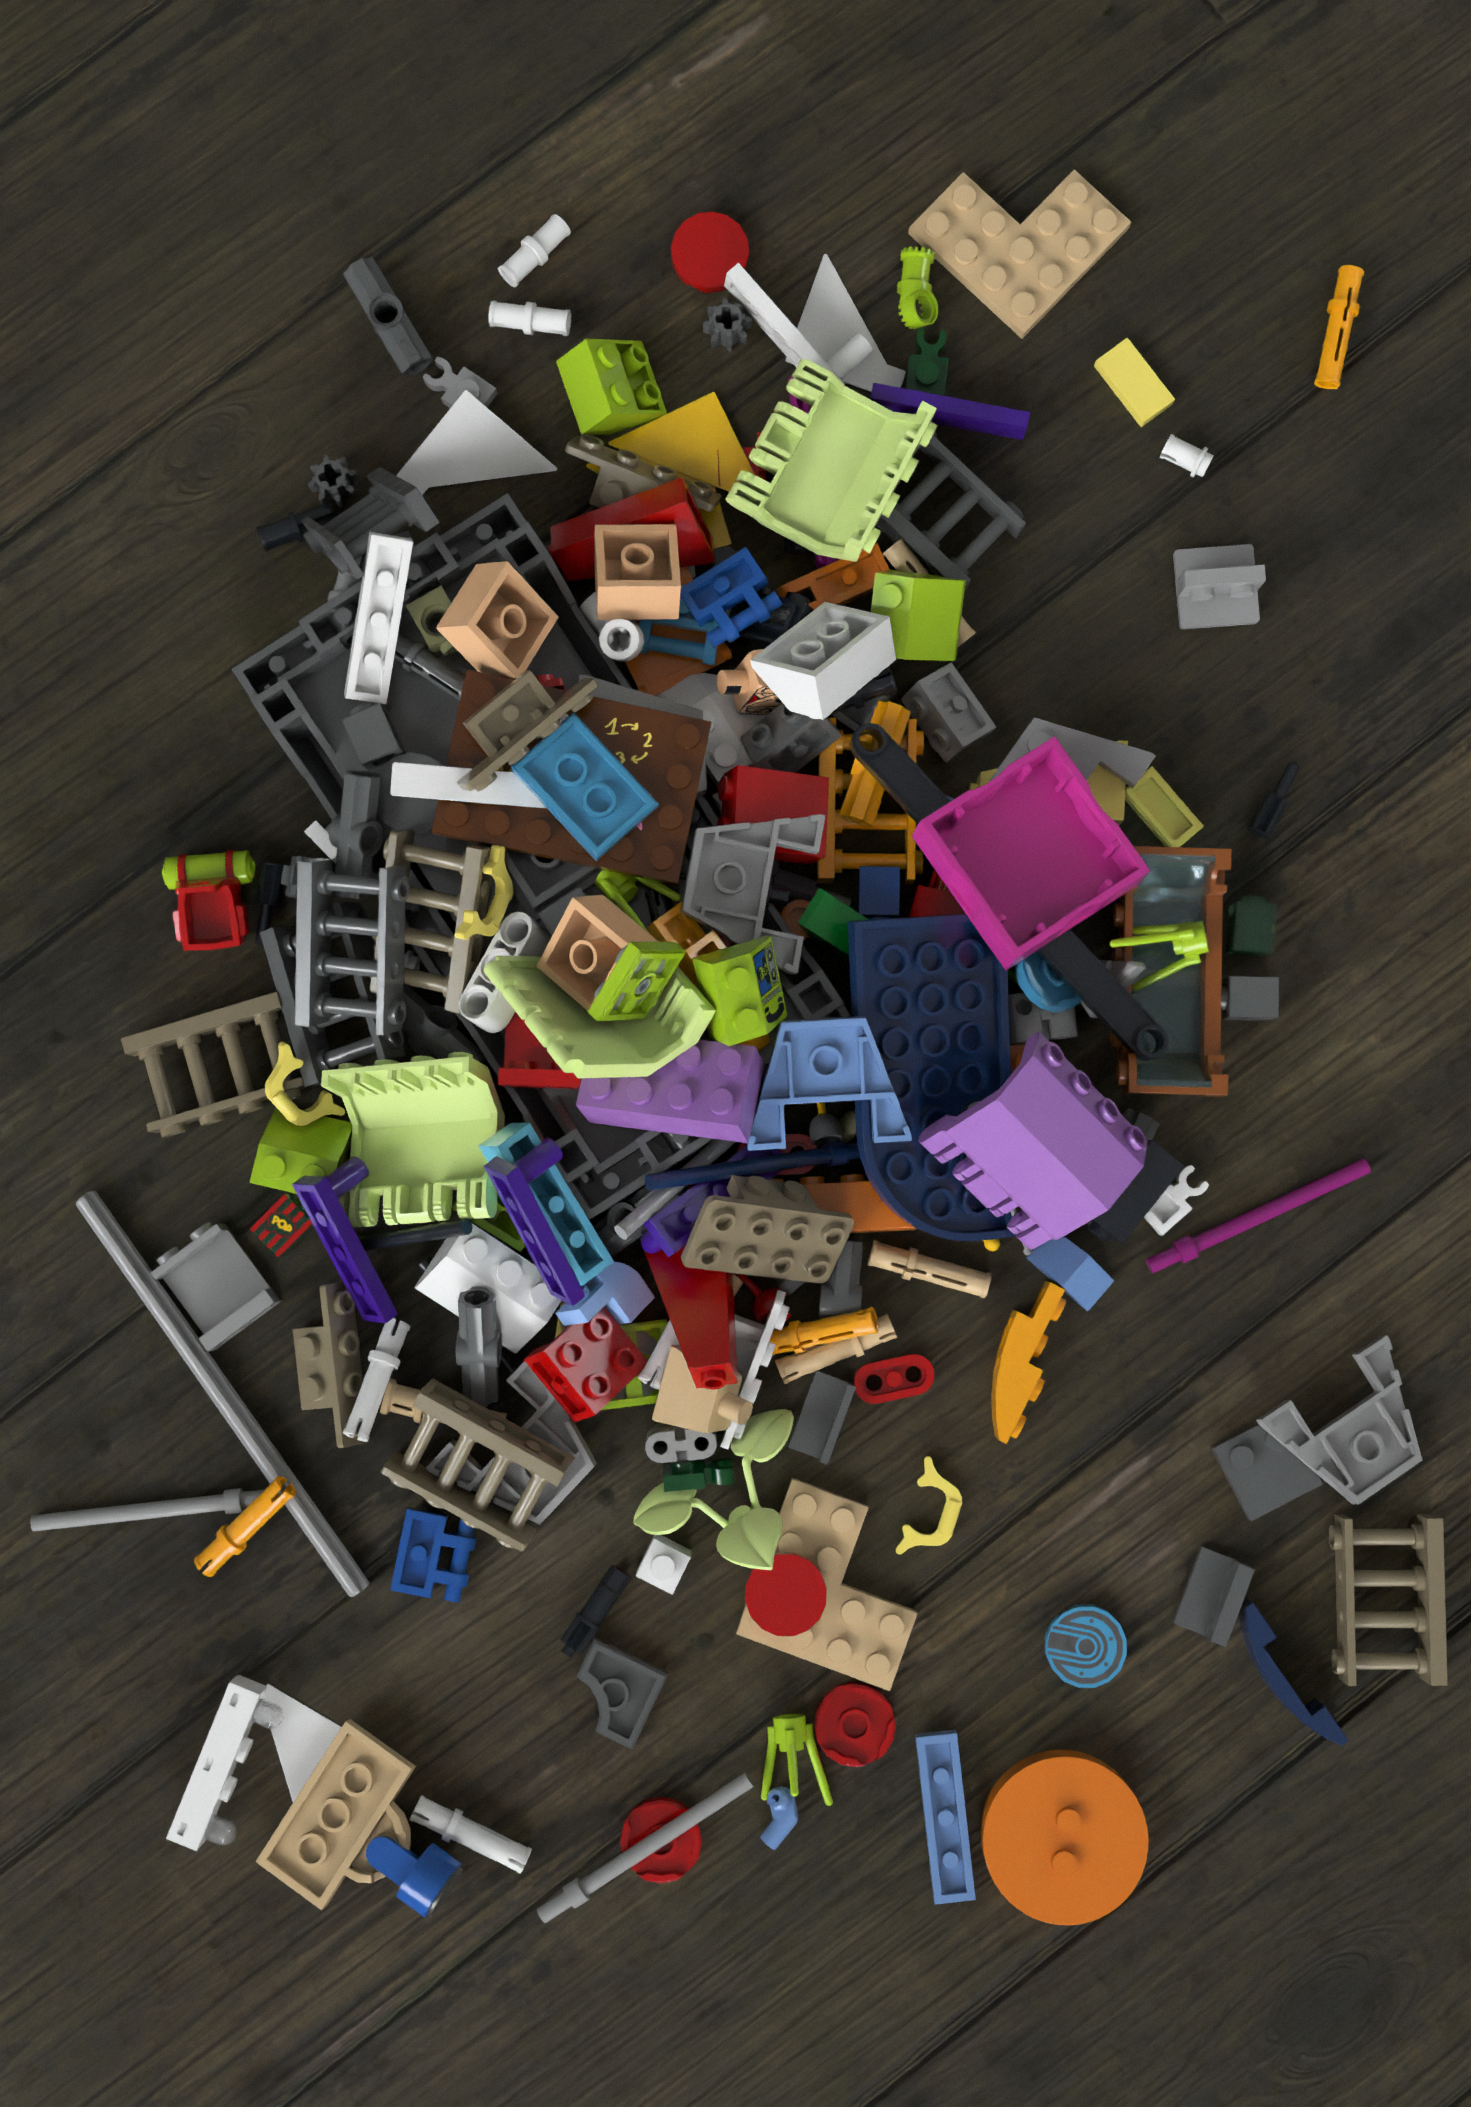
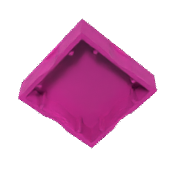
M1055 736L1009 764L992 781L981 787L968 790L922 819L912 834L917 845L1006 971L1136 887L1150 872V869L1118 824L1099 806L1088 782Z

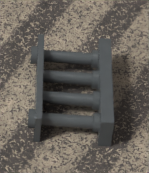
M935 431L927 447L925 448L919 444L915 453L919 449L922 450L936 466L899 504H896L889 518L881 515L876 526L894 543L902 538L930 575L966 580V591L971 580L967 576L969 574L967 569L1005 530L1017 539L1022 534L1026 522L1023 520L1024 516L1020 509L1008 500L1003 502L936 438L937 433ZM949 476L965 493L928 531L922 530L920 532L909 522L911 520L910 514ZM978 503L994 520L957 558L951 557L948 559L938 549L940 547L938 542Z
M381 467L367 475L373 485L368 489L370 494L325 525L321 526L308 516L301 520L308 530L303 536L315 554L318 555L323 552V554L331 559L341 574L347 571L357 580L364 573L355 560L366 553L369 532L392 535L406 524L409 527L415 525L427 532L439 523L417 487Z
M315 858L297 861L295 1025L311 1027L329 1022V1016L332 1013L376 1018V1035H386L402 1030L407 1012L406 1004L403 1001L405 905L410 890L409 880L406 877V866L397 865L380 868L379 878L334 874L332 871L333 859ZM341 891L379 895L378 920L334 916L332 913V892ZM331 933L378 936L377 961L334 957L331 953ZM338 973L376 977L377 1002L332 997L330 994V974Z
M338 902L333 904L336 916L369 919L364 909H362L361 902ZM272 927L260 932L295 1056L303 1061V1066L299 1069L305 1087L321 1085L323 1070L336 1069L339 1064L376 1052L378 1060H393L406 1057L403 1048L404 1038L402 1031L399 1030L386 1035H376V1018L366 1017L371 1034L370 1037L330 1050L325 1028L354 1016L330 1013L329 1022L311 1027L296 1026L295 927ZM338 932L331 933V939L342 935L348 958L372 960L374 958L375 950L371 936ZM331 973L330 982L336 981L349 975ZM353 975L360 996L355 1000L377 1002V994L370 992L371 981L367 976Z

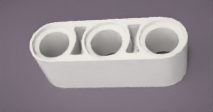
M514 912L508 915L501 923L500 929L492 939L459 1001L461 1014L486 1032L496 1033L503 1030L510 1022L515 1010L503 997V993L499 992L484 973V967L487 963L494 961L497 955L542 956L551 939L549 931L526 913Z

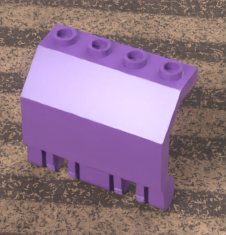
M1040 1032L1026 1039L1020 1065L999 1090L957 1117L945 1115L928 1126L918 1139L919 1143L931 1154H935L934 1157L941 1164L964 1152L967 1157L956 1164L952 1174L959 1181H962V1184L986 1208H990V1211L996 1217L1003 1216L1019 1206L1022 1210L1014 1214L1010 1221H1008L1007 1228L1014 1235L1016 1234V1237L1030 1250L1035 1249L1050 1239L1058 1240L1108 1211L1144 1167L1148 1144L1141 1129L1135 1125L1132 1126L1119 1113L1116 1104L1111 1099L1105 1098L1092 1085L1089 1077L1083 1071L1077 1070L1064 1057L1060 1047L1053 1042H1049Z

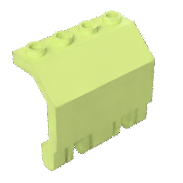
M801 359L792 375L793 379L786 386V390L795 398H799V400L812 406L810 412L806 413L786 402L779 401L774 408L775 413L771 414L755 443L756 449L753 448L748 456L755 465L774 474L775 477L769 483L748 471L741 470L736 479L737 482L733 484L726 497V501L734 508L755 518L761 525L817 555L857 562L863 550L868 553L872 551L881 533L880 530L875 528L881 515L889 518L896 506L900 495L894 493L900 479L908 483L919 462V460L913 458L919 444L925 448L929 444L938 426L931 422L937 408L922 401L916 414L893 412L844 386L832 372L809 360Z
M452 1052L448 1054V1058L435 1059L430 1056H414L411 1058V1062L404 1063L381 1059L376 1060L373 1066L342 1063L338 1065V1069L322 1071L321 1087L342 1097L352 1124L350 1159L352 1157L360 1158L369 1171L367 1178L339 1198V1202L353 1228L370 1227L377 1224L380 1196H383L382 1211L387 1225L435 1222L436 1220L448 1221L452 1212L453 1190H457L456 1210L458 1211L459 1218L472 1219L473 1217L474 1219L493 1218L496 1215L498 1193L484 1168V1165L488 1162L478 1146L504 1128L505 1115L487 1066L475 1060L470 1053Z

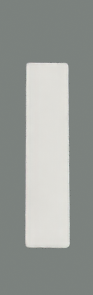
M398 762L392 764L390 791L392 796L546 808L514 772L495 771L497 775L495 781L485 789L477 792L476 789L472 791L462 790L457 784L458 780L472 770L469 768Z

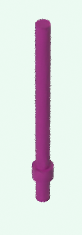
M1364 1158L1192 1238L1188 1235L1174 1241L1173 1247L1145 1259L1146 1264L1153 1274L1179 1261L1183 1264L1199 1257L1198 1252L1371 1173L1370 1166Z

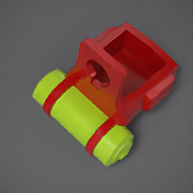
M232 849L223 853L203 855L179 854V856L166 857L162 875L168 889L175 890L178 896V909L173 910V921L176 940L182 942L183 950H216L244 944L246 940L245 935H248L250 932L247 904L241 903L240 894L241 884L251 883L255 875V862L248 850L235 851Z

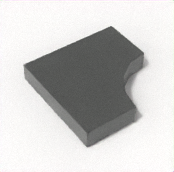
M594 1637L576 1677L590 1687L597 1699L599 1720L596 1732L633 1750L668 1672Z

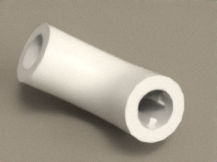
M596 592L589 596L579 607L599 637L603 653L609 658L620 662L630 661L642 651L644 634L636 620H597Z

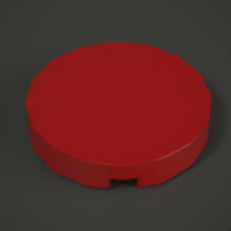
M713 211L697 213L685 220L674 234L671 244L673 268L682 282L698 288V291L704 293L722 292L727 289L724 286L726 273L737 263L744 269L747 267L749 260L747 236L740 224L728 215Z
M792 1552L778 1553L774 1555L772 1570L752 1569L746 1582L745 1603L751 1618L762 1630L776 1636H796L808 1631L820 1620L826 1606L827 1588L821 1571L810 1559Z
M853 1681L837 1685L823 1696L816 1708L814 1728L817 1741L829 1758L840 1765L860 1767L885 1755L894 1740L896 1722L892 1706L882 1692L869 1684Z
M657 1797L643 1801L632 1809L624 1821L620 1839L622 1853L690 1808L676 1799ZM700 1823L632 1866L631 1869L645 1881L659 1884L677 1881L699 1859L702 1845Z

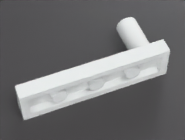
M739 263L726 273L724 286L739 303L742 302L744 304V309L796 368L801 359L809 360L832 372L845 385L842 379L873 352L869 342L861 334L857 333L825 361Z
M369 532L363 570L364 575L362 576L344 696L347 699L387 704L413 541L410 538Z

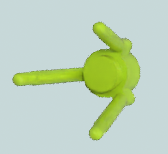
M602 870L595 880V885L613 904L618 905L625 914L644 930L645 926L628 904L638 892V887L635 885L637 880L678 902L681 900L679 893L658 881Z
M1203 921L1133 927V934L1147 935L1125 937L1110 941V946L1113 948L1172 941L1175 954H1184V958L1134 983L1132 988L1135 991L1151 985L1186 966L1201 963L1199 954L1209 952Z
M785 1714L773 1717L774 1726L767 1727L768 1747L762 1780L761 1799L766 1801L770 1791L777 1744H779L780 1752H787L790 1793L793 1797L799 1794L796 1751L804 1750L803 1742H806L824 1802L827 1806H831L833 1800L815 1744L813 1724H806L804 1714Z

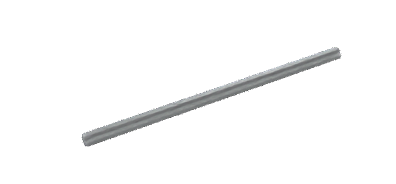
M94 1190L82 1195L76 1202L77 1208L269 1483L271 1484L278 1475L287 1479V1482L282 1486L283 1488L278 1494L290 1483L293 1484L296 1489V1495L285 1506L350 1597H354L362 1592L369 1585L368 1579L210 1353L200 1342L198 1336L158 1279H154L151 1269L103 1200Z

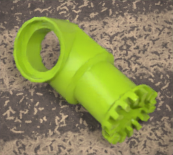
M912 246L901 250L900 260L903 262L902 277L897 285V293L901 295L898 309H901V312L898 313L899 316H903L901 321L906 322L904 325L906 327L909 326V329H917L933 324L938 316V303L932 293V286L929 284L930 265L934 263L935 253L931 249L925 250V247H921L920 251H918L916 246L915 250ZM916 299L922 305L920 307L923 310V313H921L922 318L918 316L916 311Z

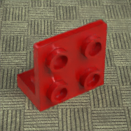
M515 1012L505 1027L504 1068H499L498 1085L504 1087L580 1089L582 1078H577L574 1073L563 1072L547 1052V1047H543L527 1027L525 1020L521 1019Z
M605 1307L589 1322L569 1325L552 1342L534 1349L523 1359L574 1423L595 1416L644 1369L647 1363V1359Z

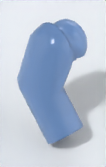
M782 1786L773 1788L767 1795V1803L770 1804L773 1820L760 1835L761 1840L773 1850L778 1848L798 1822L795 1797L791 1795L788 1788Z

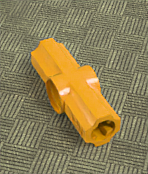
M878 701L870 723L881 726L900 746L911 711L889 701ZM867 734L865 741H861V746L867 751L878 750L877 740ZM855 758L850 773L853 776L839 817L860 826L872 827L885 789Z

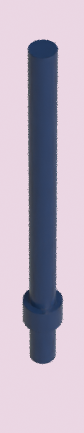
M843 1141L828 1142L822 1148L646 1174L645 1185L648 1191L729 1179L732 1175L748 1176L819 1164L833 1167L845 1165L847 1160L860 1158L857 1142L845 1144Z

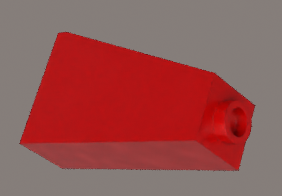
M683 477L550 527L551 544L547 545L548 553L557 568L560 567L568 581L595 578V525L676 524L679 567L703 565L716 561L713 536Z
M686 1245L669 1257H667L663 1250L655 1254L644 1250L696 1388L714 1390L728 1384L738 1383L733 1273L685 1267L681 1260V1255Z

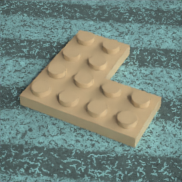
M1073 170L1020 225L963 172L909 227L908 234L922 247H925V250L931 249V251H934V258L1023 339L1130 228L1131 221L1076 170Z
M791 1478L779 1511L783 1528L775 1554L792 1552L811 1560L821 1571L827 1588L826 1606L820 1620L808 1631L796 1636H776L762 1630L751 1618L747 1605H745L736 1634L890 1691L918 1613L911 1608L842 1583L869 1507L852 1499Z

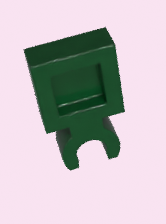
M919 328L915 345L921 355H909L905 389L945 396L949 358L938 357V355L945 347L946 332L945 330H940L938 342L928 344L924 340L925 328Z
M720 1458L711 1462H704V1459L663 1463L664 1492L704 1489L705 1484L710 1483L716 1485L733 1484L732 1458Z

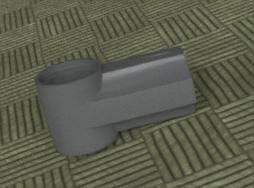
M846 1241L830 1278L826 1282L821 1283L818 1318L861 1310L862 1285H859L863 1242Z

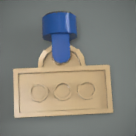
M351 1719L345 1721L256 1860L259 1865L320 1910L328 1905L346 1876L358 1883H373L387 1877L400 1886L396 1897L424 1918L428 1915L432 1917L452 1891L463 1871L461 1862L434 1843L421 1856L411 1851V1828L405 1813L394 1800L416 1766Z

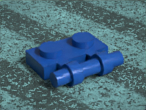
M746 547L681 587L680 592L681 599L700 627L713 619L718 624V627L705 634L713 648L726 640L729 643L740 637L739 632L757 621L760 624L771 618L770 613L783 605L775 591L762 599L758 596L757 592L769 585ZM745 600L749 607L734 617L729 618L726 611Z
M408 1507L390 1590L431 1598L436 1582L446 1584L444 1600L460 1602L462 1588L467 1587L469 1573L466 1572L470 1551L475 1549L477 1537L473 1536L475 1528L466 1525L460 1518L457 1533L447 1532L446 1526L449 1515ZM442 1546L454 1548L450 1569L438 1568Z

